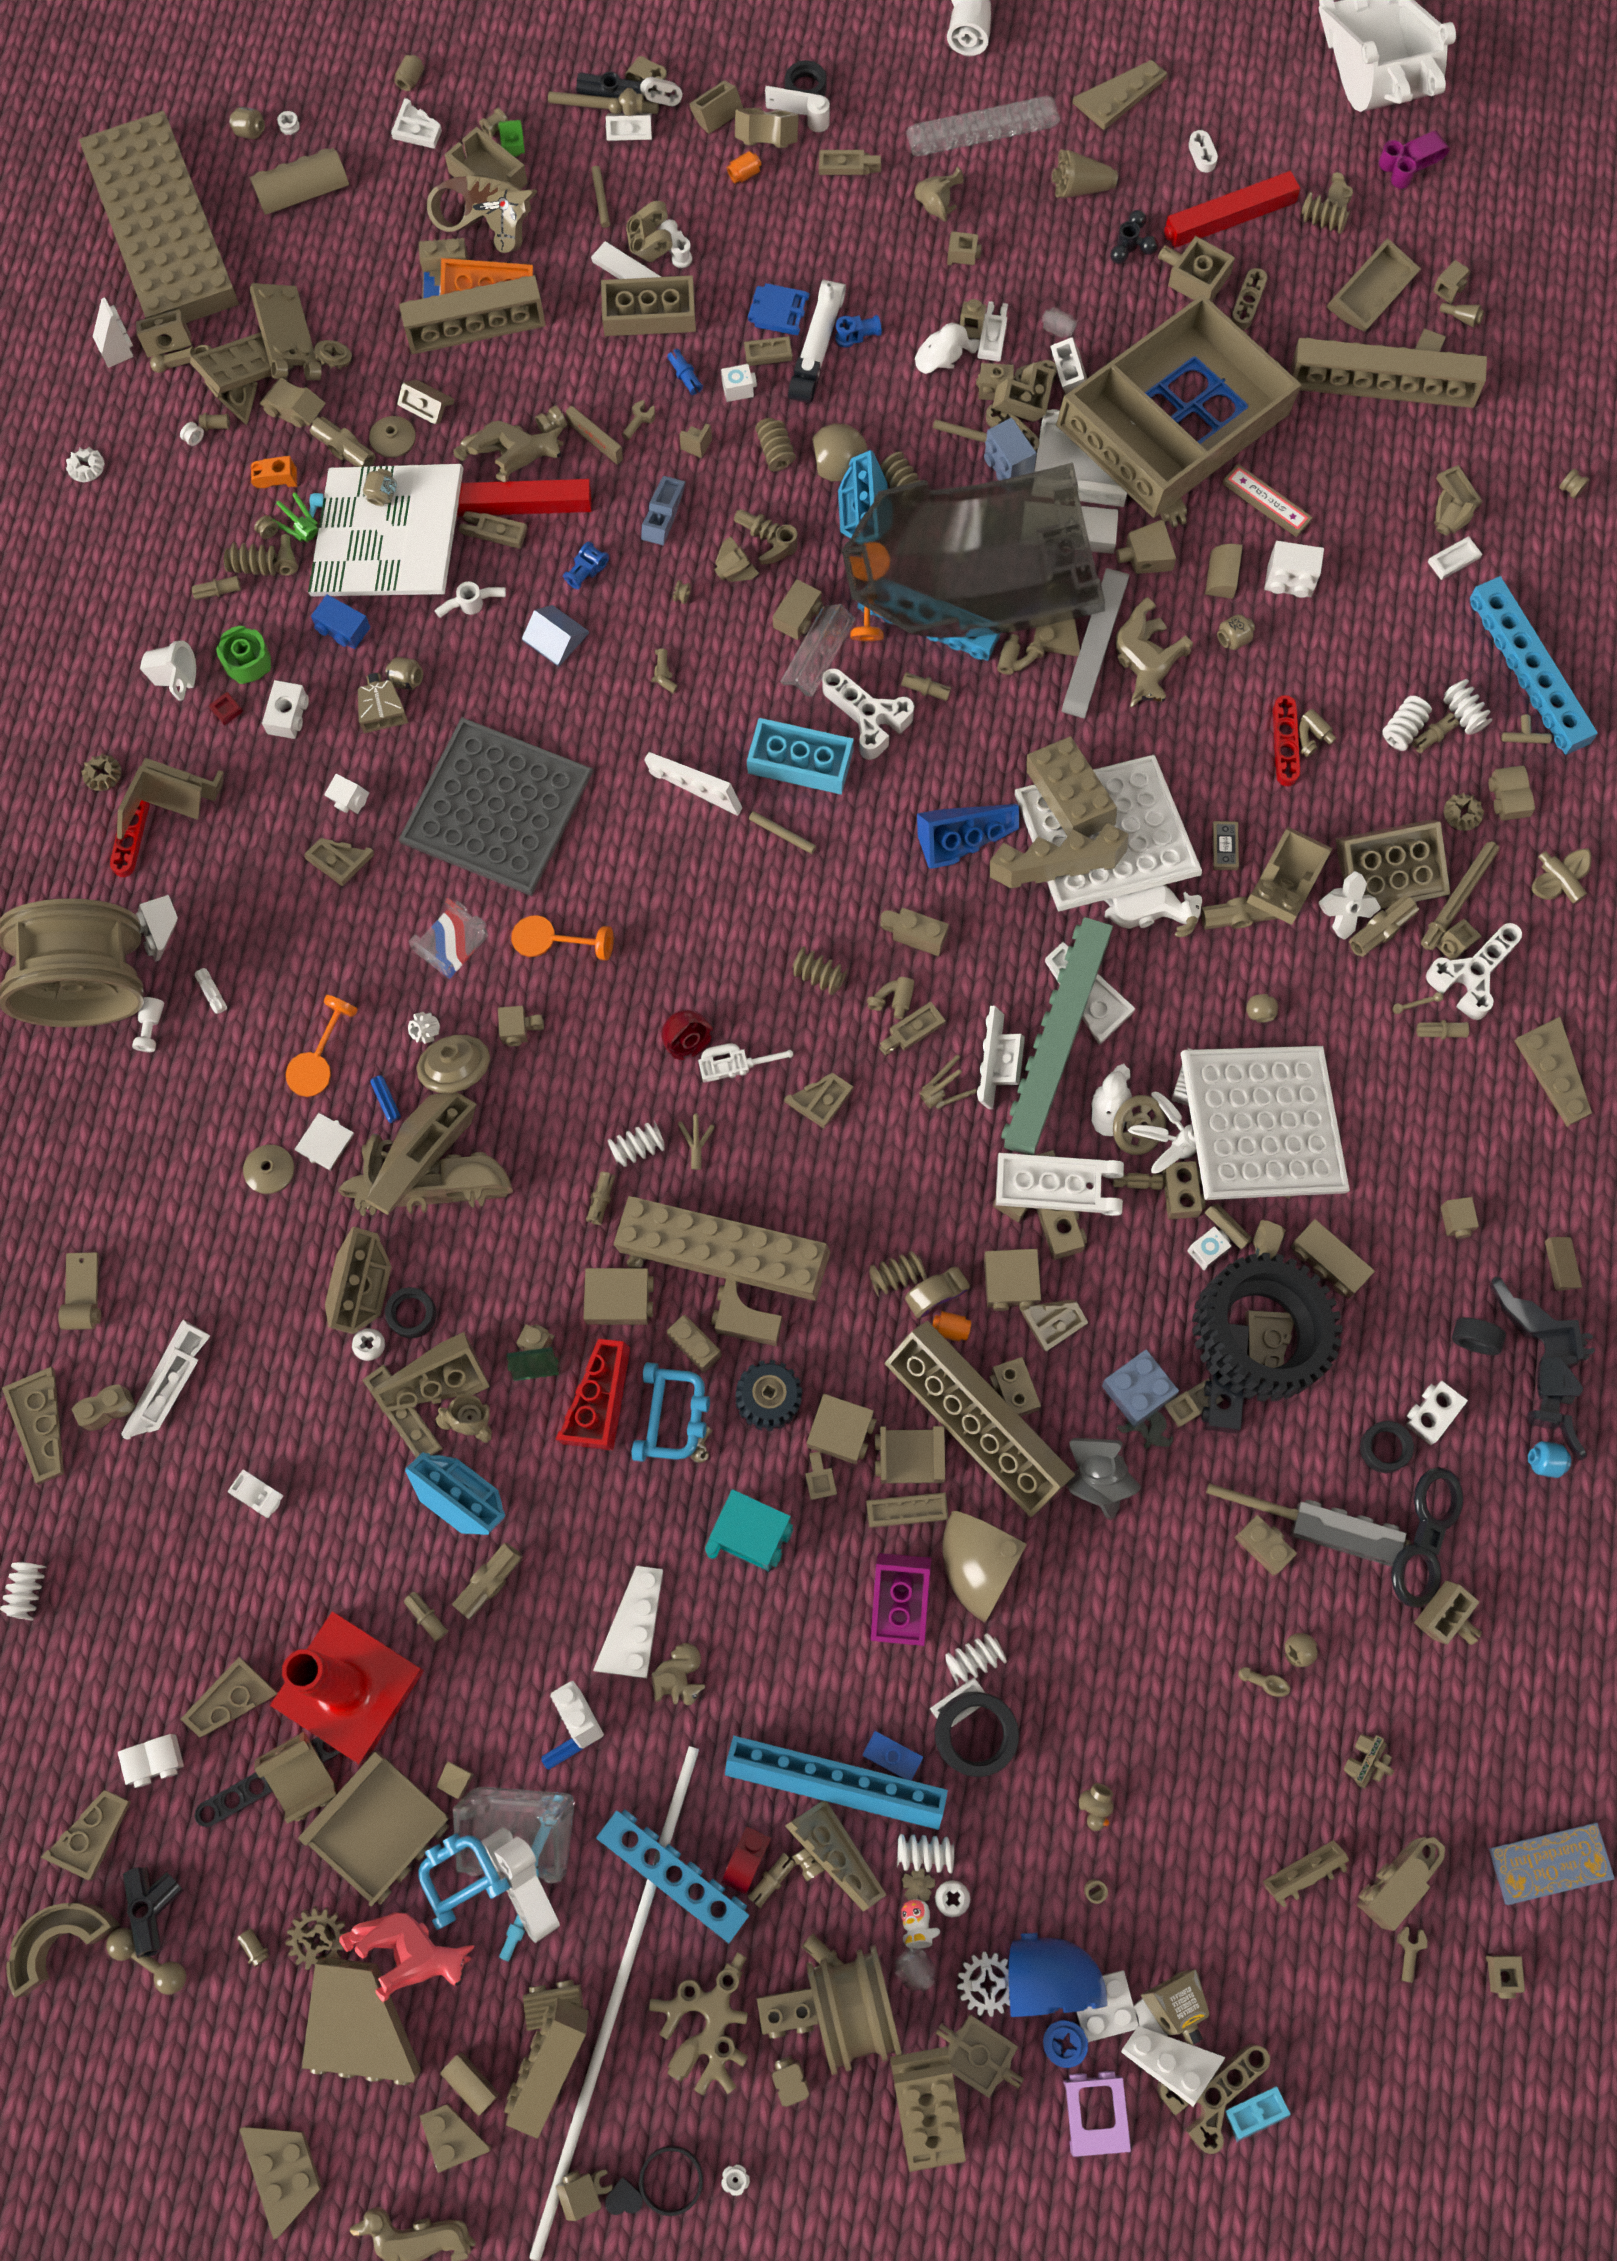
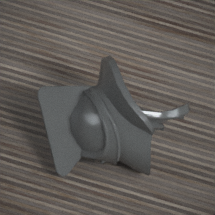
M1073 1438L1070 1442V1448L1079 1469L1073 1472L1075 1476L1067 1483V1488L1075 1496L1099 1505L1106 1519L1112 1520L1119 1510L1120 1500L1135 1495L1141 1490V1485L1128 1472L1129 1468L1124 1458L1118 1455L1123 1442L1108 1439Z

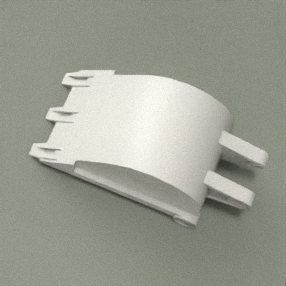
M1319 0L1320 6L1318 8L1328 47L1334 49L1342 84L1347 98L1354 109L1363 112L1444 93L1446 87L1447 46L1453 44L1456 39V31L1452 22L1441 24L1414 0H1342L1334 2V0Z

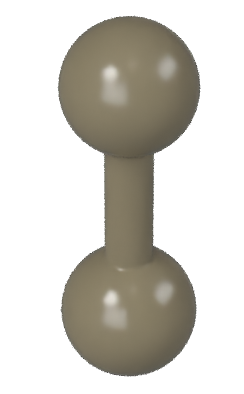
M116 1929L108 1937L106 1949L110 1957L118 1961L134 1959L154 1974V1985L159 1992L172 1995L179 1992L185 1985L186 1971L181 1964L174 1961L160 1964L152 1957H136L131 1929Z

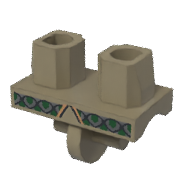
M1361 1734L1355 1748L1366 1754L1363 1763L1350 1757L1344 1767V1771L1355 1779L1358 1786L1364 1789L1375 1769L1376 1772L1373 1779L1378 1782L1381 1781L1384 1774L1392 1777L1394 1770L1388 1767L1392 1759L1391 1756L1384 1754L1381 1762H1379L1387 1744L1383 1738L1377 1735L1374 1739Z

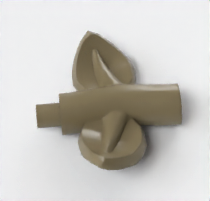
M1589 848L1571 852L1564 858L1563 862L1556 856L1551 857L1547 851L1539 855L1538 858L1544 863L1542 868L1547 873L1539 875L1532 884V891L1536 896L1545 900H1551L1559 896L1563 890L1574 905L1587 895L1578 879L1585 877L1590 870L1591 852Z

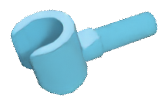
M321 493L310 495L309 513L312 518L317 507L322 508L324 497Z

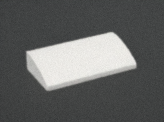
M1025 500L1020 544L1114 554L1118 510Z

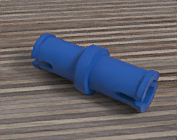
M674 349L673 352L677 359H675L672 352L668 354L667 359L676 370L678 379L684 382L691 395H695L697 392L693 385H695L699 392L703 389V385L694 374L693 366L686 362L681 351Z

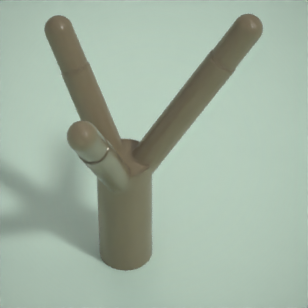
M695 1113L693 1115V1140L682 1122H678V1126L691 1147V1170H701V1149L713 1131L714 1125L709 1126L699 1142L698 1114Z

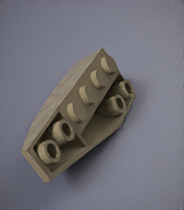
M458 1092L429 1095L402 1124L368 1194L366 1202L388 1215L469 1127L477 1104Z

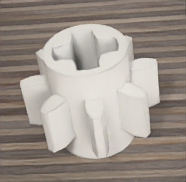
M424 1011L414 1014V1020L409 1021V1034L417 1043L421 1041L424 1044L434 1041L433 1036L439 1035L440 1025L437 1018L432 1016V1013L425 1014Z

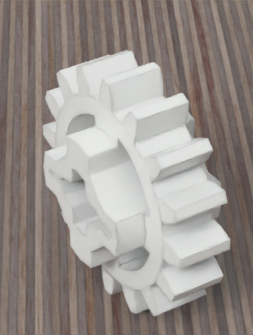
M982 1952V1959L980 1960L975 1955H972L973 1963L971 1965L966 1962L963 1963V1966L967 1969L966 1973H958V1976L964 1979L963 1983L957 1985L958 1989L965 1991L960 1996L961 2000L969 1999L970 2002L967 2008L971 2010L977 2006V2014L980 2016L984 2009L987 2010L990 2017H993V2009L996 2008L1001 2014L1004 2013L1002 2005L1006 2003L1010 2006L1009 1968L1006 1969L1005 1967L1008 1960L1004 1958L1001 1962H998L997 1953H994L992 1958L989 1959L987 1953ZM991 1964L1000 1968L1005 1977L995 1976L992 1973ZM980 1966L981 1972L977 1978L969 1980L971 1973ZM986 1970L990 1980L995 1981V1985L990 1987L989 1998L986 1989L980 1987V1982L985 1981ZM1006 1988L1004 1995L995 2002V1995L999 1989ZM970 1991L980 1992L983 1995L984 2003L977 2001Z

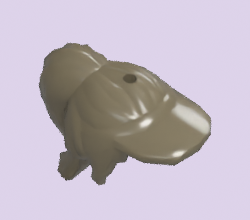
M957 166L954 174L950 176L927 178L919 182L915 188V198L922 202L929 214L939 217L944 222L948 220L947 214L953 212L957 205L948 207L950 200L949 189L951 186L963 183L961 168Z

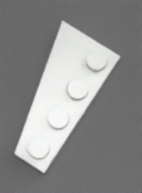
M1064 942L1045 959V963L1056 979L1061 967L1066 969L1068 961L1065 960L1068 946ZM1097 974L1082 1019L1100 1045L1134 1013L1135 1008Z

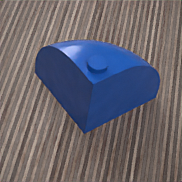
M1022 1933L1021 1939L1012 1942L1009 1954L1011 2017L1048 2015L1055 2013L1059 2008H1063L1064 2013L1084 2011V2009H1088L1087 2007L1098 2009L1108 2006L1103 1976L1097 1964L1083 1949L1063 1939L1038 1938V1933Z

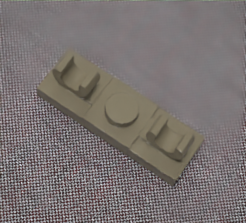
M1333 1840L1263 1880V1883L1274 1899L1282 1907H1286L1284 1899L1289 1895L1298 1900V1890L1315 1884L1326 1875L1329 1879H1334L1332 1871L1338 1867L1343 1873L1346 1872L1347 1867L1345 1863L1349 1859L1342 1848Z

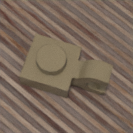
M820 1451L810 1453L813 1472L805 1473L810 1499L816 1500L837 1495L832 1469H823Z

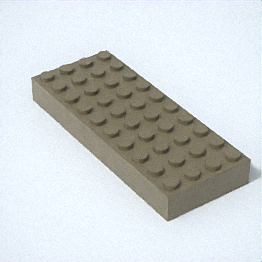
M165 111L80 138L81 147L145 318L180 309L187 323L239 305Z

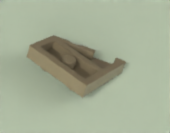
M320 838L304 855L307 861L343 886L374 856V852L371 848L366 847L365 850L352 848V845L348 843H335L333 840Z

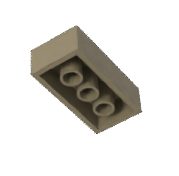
M693 276L601 280L602 321L605 336L696 332Z
M1071 736L1027 754V773L1067 836L1072 830H1075L1088 837L1100 832L1107 823L1113 826L1116 825L1117 806Z
M558 1997L553 2007L550 2005L547 2007L542 2019L544 2024L541 2032L537 2031L530 2046L532 2050L529 2058L525 2057L518 2072L520 2076L517 2084L513 2082L506 2098L508 2102L504 2110L505 2113H508L507 2126L538 2139L586 2035L588 2010Z

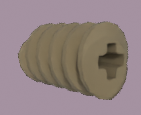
M1310 192L1305 200L1300 217L1304 215L1305 223L1312 217V225L1314 226L1321 220V228H1325L1329 223L1330 231H1333L1338 226V234H1342L1351 210L1347 211V204L1344 203L1339 209L1337 200L1330 206V198L1327 197L1321 203V195L1312 200L1313 192Z
M765 418L759 421L755 428L769 470L771 472L781 471L796 459V455L793 453V446L790 444V438L787 436L788 432L784 429L785 423L774 418Z
M899 451L887 457L881 463L880 468L887 483L890 484L891 490L899 498L901 505L909 506L923 496L924 490L921 489L923 482L918 480L917 473H913V467L908 466L909 461L903 459L904 454Z
M233 542L231 548H226L224 567L227 572L234 570L236 573H240L243 570L246 574L253 572L255 575L262 573L264 576H268L271 573L272 576H275L274 564L277 555L274 546H270L268 552H266L264 545H260L259 551H256L255 544H251L250 549L247 550L245 543H242L240 549H238L237 543Z
M803 946L794 961L793 975L795 977L802 975V980L805 982L811 979V985L813 986L820 983V989L823 991L829 987V994L834 995L842 986L848 968L841 973V964H838L833 969V960L830 959L826 964H823V955L815 960V951L812 950L808 955H805L806 947Z
M913 1251L908 1253V1260L902 1254L899 1255L898 1263L894 1258H890L889 1267L883 1261L879 1263V1270L874 1265L869 1267L870 1278L878 1297L879 1289H882L887 1295L888 1286L890 1285L895 1291H898L899 1282L907 1288L908 1279H911L914 1284H918L919 1275L924 1280L927 1279L922 1261Z

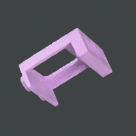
M1115 2071L1098 2072V2077L1087 2078V2073L1070 2074V2080H1063L1066 2087L1071 2136L1070 2150L1073 2157L1131 2152L1123 2078L1120 2075L1115 2076ZM1110 2086L1112 2088L1116 2121L1114 2127L1093 2130L1083 2129L1079 2103V2090L1081 2088Z

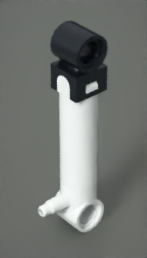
M822 280L817 306L801 357L797 359L794 376H792L790 381L788 399L809 404L813 401L815 389H817L821 376L820 369L839 308L843 305L846 292L845 284Z

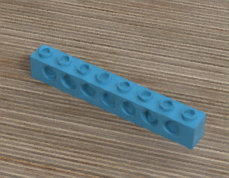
M1499 576L1476 586L1470 597L1472 608L1479 613L1484 628L1490 631L1496 647L1504 654L1508 667L1513 669L1517 675L1519 685L1528 693L1532 706L1539 711L1544 726L1550 729L1557 747L1562 749L1564 754L1567 755L1590 745L1598 732L1502 577ZM1551 703L1556 704L1559 708L1554 707ZM1564 723L1570 725L1571 728L1566 727V726L1564 725Z

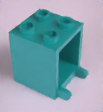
M732 1489L706 1544L705 1551L710 1559H715L721 1549L766 1571H770L772 1566L777 1567L783 1553L780 1547L783 1541L788 1543L794 1528L791 1524V1516Z

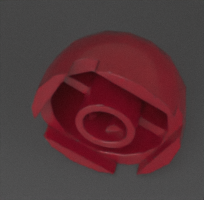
M689 1009L681 1010L672 1014L664 1023L661 1031L662 1042L674 1059L686 1060L683 1056L691 1053V1056L694 1057L707 1047L712 1038L710 1031H713V1028L699 1012Z

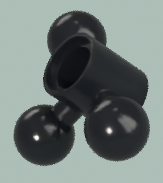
M1135 210L1131 212L1128 221L1121 224L1117 246L1113 247L1110 253L1111 260L1114 263H1124L1128 259L1129 253L1133 252L1137 245L1147 255L1154 254L1157 251L1158 241L1154 236L1139 237L1140 228L1146 224L1147 219L1143 211Z

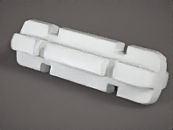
M202 968L196 971L195 977L213 1011L216 1014L224 1012L227 1006L207 969Z

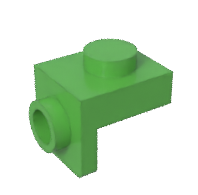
M521 121L499 122L501 147L514 157L525 153Z

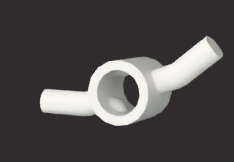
M464 582L456 590L457 597L446 601L435 609V613L441 618L453 608L460 607L466 614H476L482 609V599L487 597H506V588L488 587L480 590L475 583Z

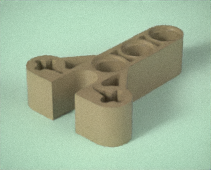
M1254 2043L1244 2046L1217 2070L1198 2099L1197 2103L1201 2107V2114L1185 2131L1205 2153L1215 2154L1223 2147L1224 2140L1221 2127L1226 2104L1269 2067L1270 2056L1263 2047ZM1254 2050H1258L1262 2058L1257 2066H1251L1248 2059L1249 2054ZM1237 2069L1240 2073V2079L1236 2084L1230 2085L1227 2081V2074L1230 2070ZM1160 2081L1158 2082L1157 2092L1175 2116L1189 2105L1188 2102L1178 2095L1177 2097L1180 2099V2102L1170 2094L1166 2095L1168 2088ZM1209 2088H1216L1219 2096L1214 2103H1207L1205 2099V2093ZM1200 2127L1209 2134H1214L1212 2136L1213 2144L1209 2145L1205 2142L1206 2139Z

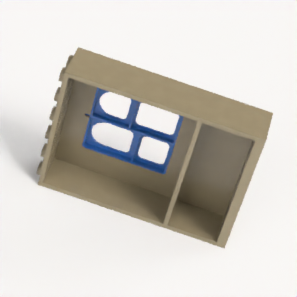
M1202 294L1067 393L1063 398L1056 426L1144 510L1155 518L1288 416L1301 388V384L1279 362L1275 361L1261 346L1256 344L1246 332L1242 331L1228 316L1220 311L1212 301ZM1188 371L1202 373L1208 380V387L1189 403H1184L1168 388L1170 383ZM1155 394L1163 395L1177 409V412L1169 416L1151 397ZM1221 395L1229 398L1234 403L1235 412L1225 421L1219 422L1202 404L1214 396ZM1190 413H1196L1212 428V431L1199 441L1192 438L1177 424Z

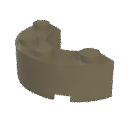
M81 1902L52 1905L31 1916L16 1933L11 1943L12 1948L9 1961L7 1962V1978L14 1998L27 1996L50 1979L46 1970V1956L50 1946L58 1937L71 1933L79 1936L86 1944H94L117 1929L120 1924L106 1910L93 1904Z

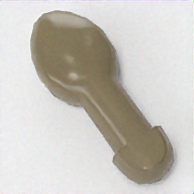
M1242 1667L1238 1672L1241 1680L1245 1682L1247 1680L1263 1687L1264 1691L1271 1696L1284 1697L1290 1693L1288 1683L1279 1676H1263L1251 1671L1248 1667Z

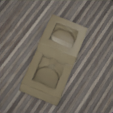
M1205 1381L1164 1405L1179 1428L1200 1416L1203 1406L1208 1407V1396H1204ZM1221 1396L1216 1398V1404L1223 1401Z

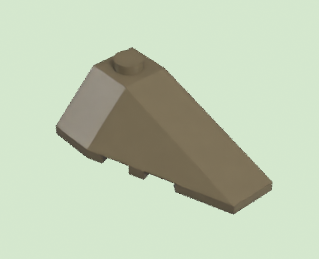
M465 1332L441 1342L372 1389V1393L381 1410L389 1412L412 1408L419 1403L432 1401V1404L441 1403L442 1399L474 1395L490 1386L475 1351Z

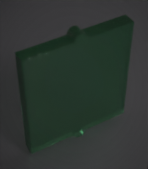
M553 1347L507 1353L508 1371H511L514 1381L559 1375L557 1365L559 1360L555 1357Z

